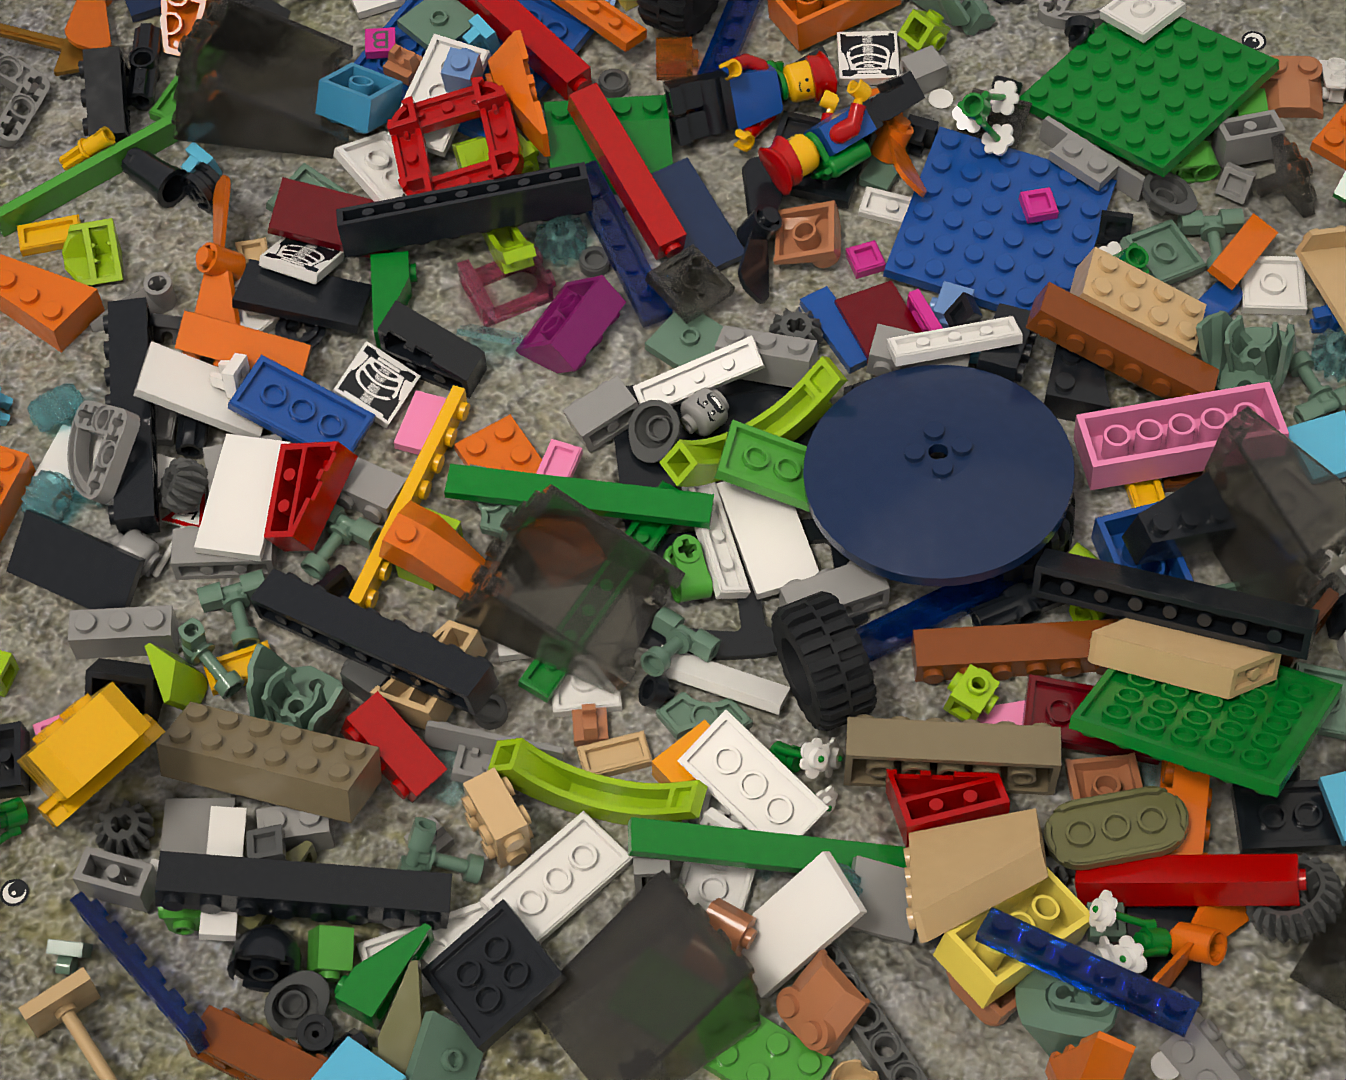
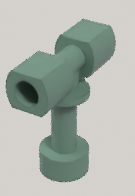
M1242 208L1220 209L1218 215L1203 216L1202 210H1195L1189 215H1178L1177 226L1184 235H1200L1203 241L1209 243L1211 256L1206 261L1208 269L1223 251L1221 239L1225 234L1238 233L1245 224Z
M1307 351L1295 353L1288 370L1292 377L1300 376L1311 392L1307 402L1294 408L1293 417L1297 424L1323 417L1334 410L1337 412L1345 410L1346 412V385L1335 390L1329 385L1322 386L1311 370L1314 366V361Z
M335 504L325 525L328 527L327 531L330 537L317 554L308 553L301 562V567L311 577L321 580L330 570V565L327 562L340 544L349 545L353 540L371 550L381 533L380 527L362 517L355 521L346 516L343 507Z
M262 569L240 575V582L222 587L220 582L197 588L199 601L204 613L224 608L227 612H232L236 630L232 632L231 639L235 651L260 643L258 630L255 627L249 626L245 609L250 605V597L266 579Z
M664 606L656 613L651 628L665 636L667 643L662 647L652 646L641 656V666L650 676L659 677L670 668L671 657L675 653L685 654L688 651L704 661L710 662L717 655L722 640L702 628L697 632L683 625L684 617Z
M192 617L178 627L183 655L186 661L193 666L198 665L200 662L203 663L217 680L214 689L223 699L236 694L243 687L245 681L237 671L227 672L212 654L215 645L213 643L207 644L202 623Z
M415 817L408 836V854L401 856L397 869L430 872L432 866L463 873V881L478 884L484 867V856L469 853L467 859L436 852V844H432L436 833V822L423 817Z

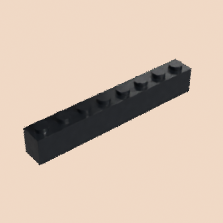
M585 162L340 208L336 209L337 227L346 258L351 256L362 257L369 253L383 250L393 251L400 247L414 244L425 245L431 241L445 238L456 239L462 235L477 232L487 233L493 229L508 226L518 227L524 223L539 220L550 221L560 216L581 215L587 211L594 210Z
M146 297L108 301V315H103L104 331L109 337V341H104L103 343L105 358L109 360V367L104 368L106 386L110 387V394L105 395V404L126 409L139 415L140 418L139 431L117 491L113 497V505L108 506L110 524L116 525L118 532L123 535L134 529L144 534L160 532L156 408L154 403L133 396L151 341L153 342L152 326H150L151 311Z
M1045 548L1035 566L1031 595L1307 660L1313 645L1320 610L1050 548Z
M273 569L250 597L259 618L476 716L499 685L493 670L494 666L482 656L475 658L466 654L460 647L454 644L446 645L437 641L431 634L425 631L419 633L410 629L400 620H389L373 608L367 607L364 609L355 605L346 596L341 595L337 597L318 584L312 586L303 582L297 575L291 572L285 574Z
M160 851L155 886V907H163L169 911L194 909L206 914H217L220 911L236 912L244 917H253L257 914L273 915L275 918L282 920L299 917L310 918L315 922H328L330 920L347 921L352 925L378 923L389 928H399L403 925L419 927L426 923L434 931L439 928L447 929L450 913L452 873Z

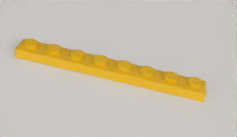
M452 386L348 597L355 605L364 609L367 607L374 609L376 606L381 583L389 579L392 571V563L379 557L382 540L398 512L410 500L420 505L422 500H427L432 488L431 481L435 473L439 474L445 461L444 454L448 447H453L457 438L459 423L467 419L470 411V403L467 402L465 388Z

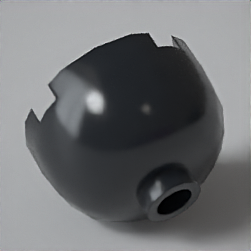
M265 924L249 929L237 938L229 956L227 972L233 981L235 975L243 979L242 986L247 989L269 992L280 980L302 969V954L297 941L289 933L276 925Z

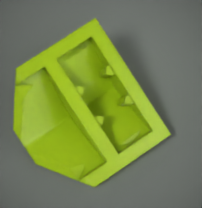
M113 218L70 225L62 249L65 270L75 281L88 286L123 281L122 250Z
M152 643L145 645L144 647L164 703L182 711L190 702L201 704L208 690L207 678L202 672L176 653Z

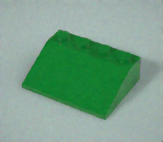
M665 94L606 98L650 173L673 164L670 123ZM568 101L543 102V116L548 132L551 155L547 157L548 169L585 162L591 196H594L596 193H602L603 195L617 194L568 112Z

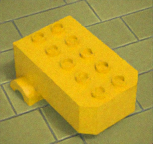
M113 681L94 695L90 696L87 693L70 705L59 715L58 719L47 725L32 738L36 745L16 761L49 797L37 809L53 828L58 827L166 732L148 714L142 715Z

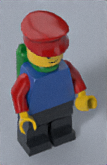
M818 51L816 55H807L805 60L785 66L783 61H766L744 53L719 65L720 70L663 82L667 108L671 111L669 112L673 139L680 146L690 144L695 139L721 134L728 130H736L735 136L739 140L733 146L744 152L752 149L755 138L776 119L777 114L783 111L782 101H787L789 98L791 102L799 103L813 99L815 103L821 101L826 90L836 94L838 85L835 70L822 51Z
M911 70L886 79L876 85L880 92L874 96H871V87L862 79H860L859 84L855 80H851L847 86V92L854 97V102L837 112L835 110L839 97L837 94L826 90L819 103V106L827 109L825 113H822L821 122L805 131L804 135L795 134L788 139L777 135L769 148L760 147L758 150L760 161L778 191L785 196L789 195L792 187L799 185L803 177L815 169L816 171L811 174L812 179L830 180L831 178L841 176L870 158L871 150L862 138L884 125L883 121L892 119L925 98Z

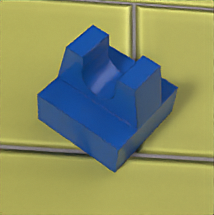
M1325 302L1324 306L1313 308V319L1309 321L1311 332L1327 333L1329 341L1342 340L1344 331L1327 303Z

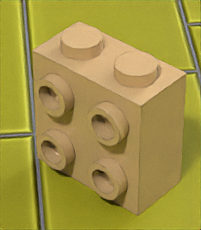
M494 767L463 783L465 797L461 798V801L466 810L464 816L473 832L478 830L482 838L480 844L489 860L495 858L500 869L508 865L515 866L522 863L532 853L530 840L534 838V835L529 826L532 824L526 808L523 804L517 807L512 797L515 795V791L506 776L501 778Z

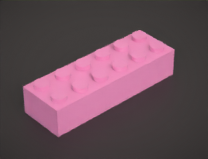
M1263 382L1077 414L1073 439L1091 491L1284 457L1289 432L1270 382Z

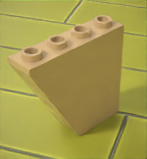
M1125 618L1092 631L1088 661L1102 667L1229 700L1276 680L1282 654Z
M1036 808L910 832L909 847L903 848L907 866L904 867L908 886L905 887L908 908H906L907 920L910 930L917 929L920 943L929 942L1048 878L1044 840Z

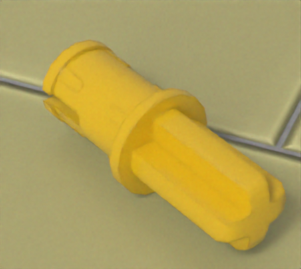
M103 126L90 137L79 139L78 145L60 156L59 162L64 170H68L116 143V138L108 127Z

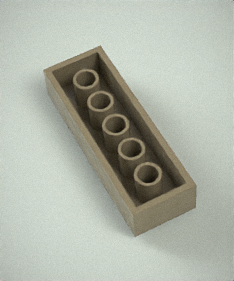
M190 702L156 743L160 773L163 777L347 823L353 822L382 781L380 751L377 746Z
M867 714L847 717L843 785L886 787V769H897V773L920 774V770L931 771V775H953L954 771L999 773L1007 793L1054 795L1061 770V727H1052L1047 723H1035L1032 726L1016 725L1010 721L989 724L980 723L973 719L961 722H947L941 718L910 720L904 716L884 719L874 718Z

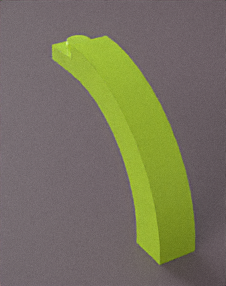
M479 136L452 144L459 169L489 160V150L485 137ZM508 226L482 233L494 261L504 274L535 265L533 257L537 255L534 244L525 239L518 227Z
M821 356L785 396L745 424L794 441L813 426L833 406L830 399L848 380L829 357ZM728 432L701 440L680 439L659 463L677 487L702 486L721 481L714 477Z
M524 738L497 741L488 770L495 767L501 778L506 776L515 790L543 803L578 815L585 811L591 818L622 825H628L631 817L673 822L698 819L708 787L700 780L673 783H643L595 774L548 755Z

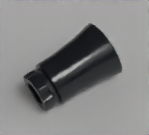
M138 147L132 148L127 152L126 157L122 160V171L128 174L132 181L146 190L162 207H173L185 197L186 193L182 187L186 184L185 182L181 183L180 178L187 173L186 170L171 165L153 153L141 150Z

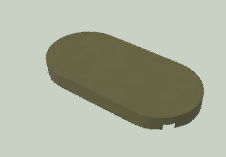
M1146 786L1075 799L1059 805L1053 811L1054 813L1050 816L1049 820L1047 819L1044 826V839L1050 856L1060 865L1073 870H1089L1160 857L1176 850L1185 840L1189 828L1188 811L1178 796H1174L1168 793L1166 789L1157 786Z

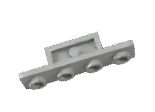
M1047 116L1043 120L1039 139L1053 148L1049 153L1048 160L1097 191L1111 179L1117 180L1116 189L1135 201H1139L1142 198V185L1145 176L1053 118Z
M429 720L426 724L424 743L429 747L457 752L451 773V781L464 783L488 770L497 741L519 737L513 735L505 736L486 732L478 728L470 729L455 726L448 722ZM526 740L548 755L563 761V747L547 742L539 743ZM514 789L515 794H520L519 791Z
M1174 986L1162 994L1163 999L1185 1025L1164 1042L1159 1049L1185 1080H1260L1259 1078L1254 1079L1245 1069L1246 1062L1235 1049H1229L1219 1038L1221 1033L1217 1026L1207 1018L1204 1020L1195 1009L1196 1003L1189 993L1183 989L1179 990Z

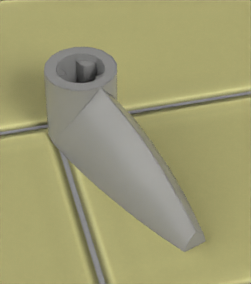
M164 272L149 274L144 279L143 289L122 299L146 297L151 313L163 314L172 310L177 303L171 278ZM108 309L90 323L93 332L104 331L103 315H108Z

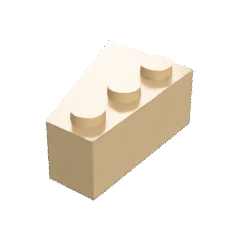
M448 620L432 635L437 641L446 645L454 644L460 647L466 654L475 658L477 656L485 657L487 653L479 630ZM390 678L383 686L377 685L370 691L371 696L378 691L406 723L422 729H426V724L429 720L446 722L455 708L453 705L393 678Z

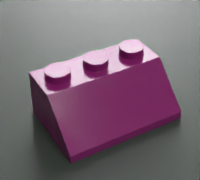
M603 275L566 282L516 348V351L525 358L557 374L571 371L576 372L585 364V357L590 350L602 341V334L607 327L617 321L620 316L619 311L626 301Z

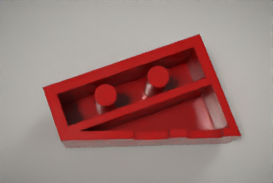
M338 441L281 444L264 538L284 552L313 551L358 456Z
M378 691L347 716L340 733L347 740L379 747L381 773L391 782L392 789L402 799L407 797L413 803L441 779L448 770Z
M886 769V794L905 847H909L910 832L1008 814L1010 811V800L999 773L954 771L953 775H931V771L920 770V774L897 773V769Z

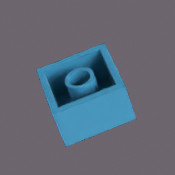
M351 62L319 80L315 114L326 117L329 122L341 123L352 127L355 132L369 133L386 123L388 119H392L395 112L400 108L403 81Z

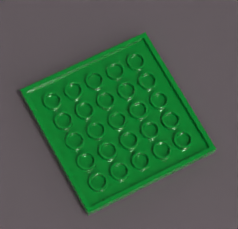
M1180 16L1144 43L1104 21L1095 29L1093 34L1088 36L1083 44L1077 45L1020 96L1018 105L1019 108L1041 119L1049 116L1091 143L1164 178L1279 70V60Z
M1279 665L1276 680L1228 700L1108 668L1071 715L1069 729L1081 732L1087 737L1099 738L1114 743L1123 749H1132L1147 754L1156 760H1165L1183 766L1192 772H1201L1219 778L1225 783H1234L1252 789L1261 795H1270L1277 798L1340 698L1343 685Z

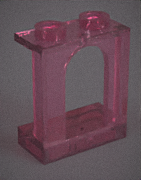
M534 246L537 255L533 257L534 266L504 274L495 261L476 269L473 268L469 259L457 263L459 281L484 328L553 301V288L556 287V282L551 270L544 269L542 265L543 258L537 246ZM521 272L529 273L537 279L538 283L534 291L497 307H494L483 287Z

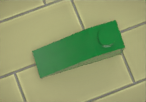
M408 251L370 254L373 330L376 347L380 350L378 327L395 300L405 306L408 305L413 295L412 282H418L416 263L410 264Z
M424 923L354 966L349 975H343L334 991L338 1008L376 1030L394 1001L410 961H421L435 940L432 927Z

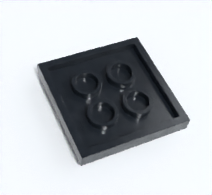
M784 110L775 137L778 135L788 139L795 134L804 135L805 131L821 122V119ZM872 133L862 138L868 146L872 139ZM864 161L841 176L831 178L830 180L812 179L811 174L816 171L815 169L804 176L799 185L792 187L789 196L819 203L835 200L837 207L848 209Z
M504 899L421 970L426 980L476 1047L483 1053L568 979L514 909Z

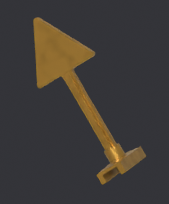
M0 23V37L60 51L61 53L54 68L55 76L79 72L78 62L83 60V51L72 45L67 37L62 39Z

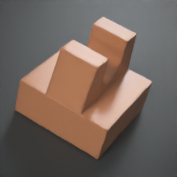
M395 43L389 51L388 61L383 65L384 74L403 81L404 84L409 86L423 57Z
M595 703L582 704V709L572 710L575 747L609 739L606 707L596 708Z

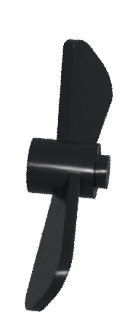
M758 156L749 159L742 167L748 217L737 228L736 235L740 243L745 247L738 269L740 284L745 292L757 303L763 304L769 298L768 240L782 225L778 209L783 194L775 187Z

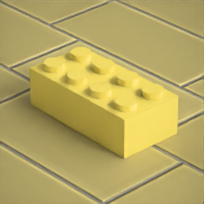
M1048 867V878L945 932L933 953V956L982 1009L1018 985L1022 979L1040 964L1051 962L1081 941L1090 926L1089 910Z

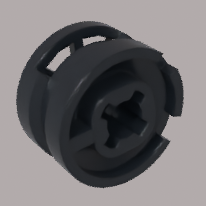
M199 162L192 173L187 172L180 178V182H185L186 185L182 188L191 200L195 199L199 202L197 204L199 208L206 212L213 209L214 189L220 176L208 164Z

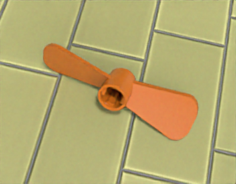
M76 0L65 27L68 41L80 49L112 47L107 7L113 0Z
M878 88L871 89V96H874L880 92ZM901 112L892 119L883 121L884 125L874 131L877 137L870 150L872 155L878 160L887 164H894L897 173L905 183L919 196L924 197L927 190L905 150L914 129L911 126L910 120L904 117L903 112Z
M222 175L216 183L213 194V243H205L196 253L197 269L204 273L195 313L240 325L239 311L236 308H232V299L235 294L234 282H237L242 277L246 267V260L242 253L225 247L231 182L230 177Z
M1199 906L1190 923L1178 922L1170 930L1169 933L1172 940L1170 951L1173 957L1153 977L1147 986L1140 1002L1138 1017L1146 1018L1150 1015L1161 1000L1162 994L1169 989L1189 960L1217 966L1223 961L1227 951V937L1249 921L1246 906Z

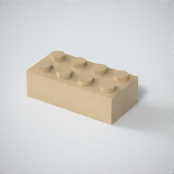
M1096 246L1077 266L1070 293L1190 355L1196 352L1198 344L1196 327L1204 318L1207 304Z

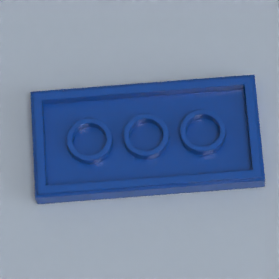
M262 354L228 402V409L292 443L338 441L353 453L375 421L376 416Z

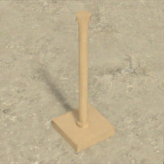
M84 967L18 1008L37 1038L64 1022L99 1080H118L76 1014L101 998Z

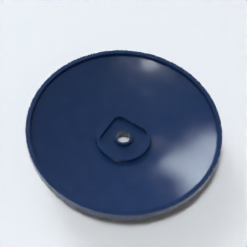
M955 365L914 366L885 373L864 382L841 397L825 413L813 431L805 453L803 469L805 497L814 522L824 537L842 555L858 566L879 576L907 584L921 586L965 585L993 578L1016 568L1039 552L1052 539L1064 521L1072 500L1074 459L1068 437L1052 411L1041 400L1020 385L999 375L970 367ZM935 452H941L946 454L947 457L936 460L931 458L930 455Z

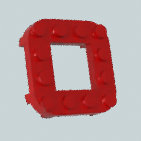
M483 77L471 78L472 86L416 103L412 96L401 101L403 106L395 112L392 119L387 120V129L391 135L400 177L398 182L405 196L522 174L524 168L522 148L512 106L502 85L499 86L493 82L484 81ZM481 117L489 150V160L433 176L424 134Z

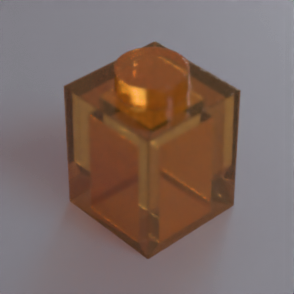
M656 37L657 80H674L693 76V68L699 67L698 49H692V37Z

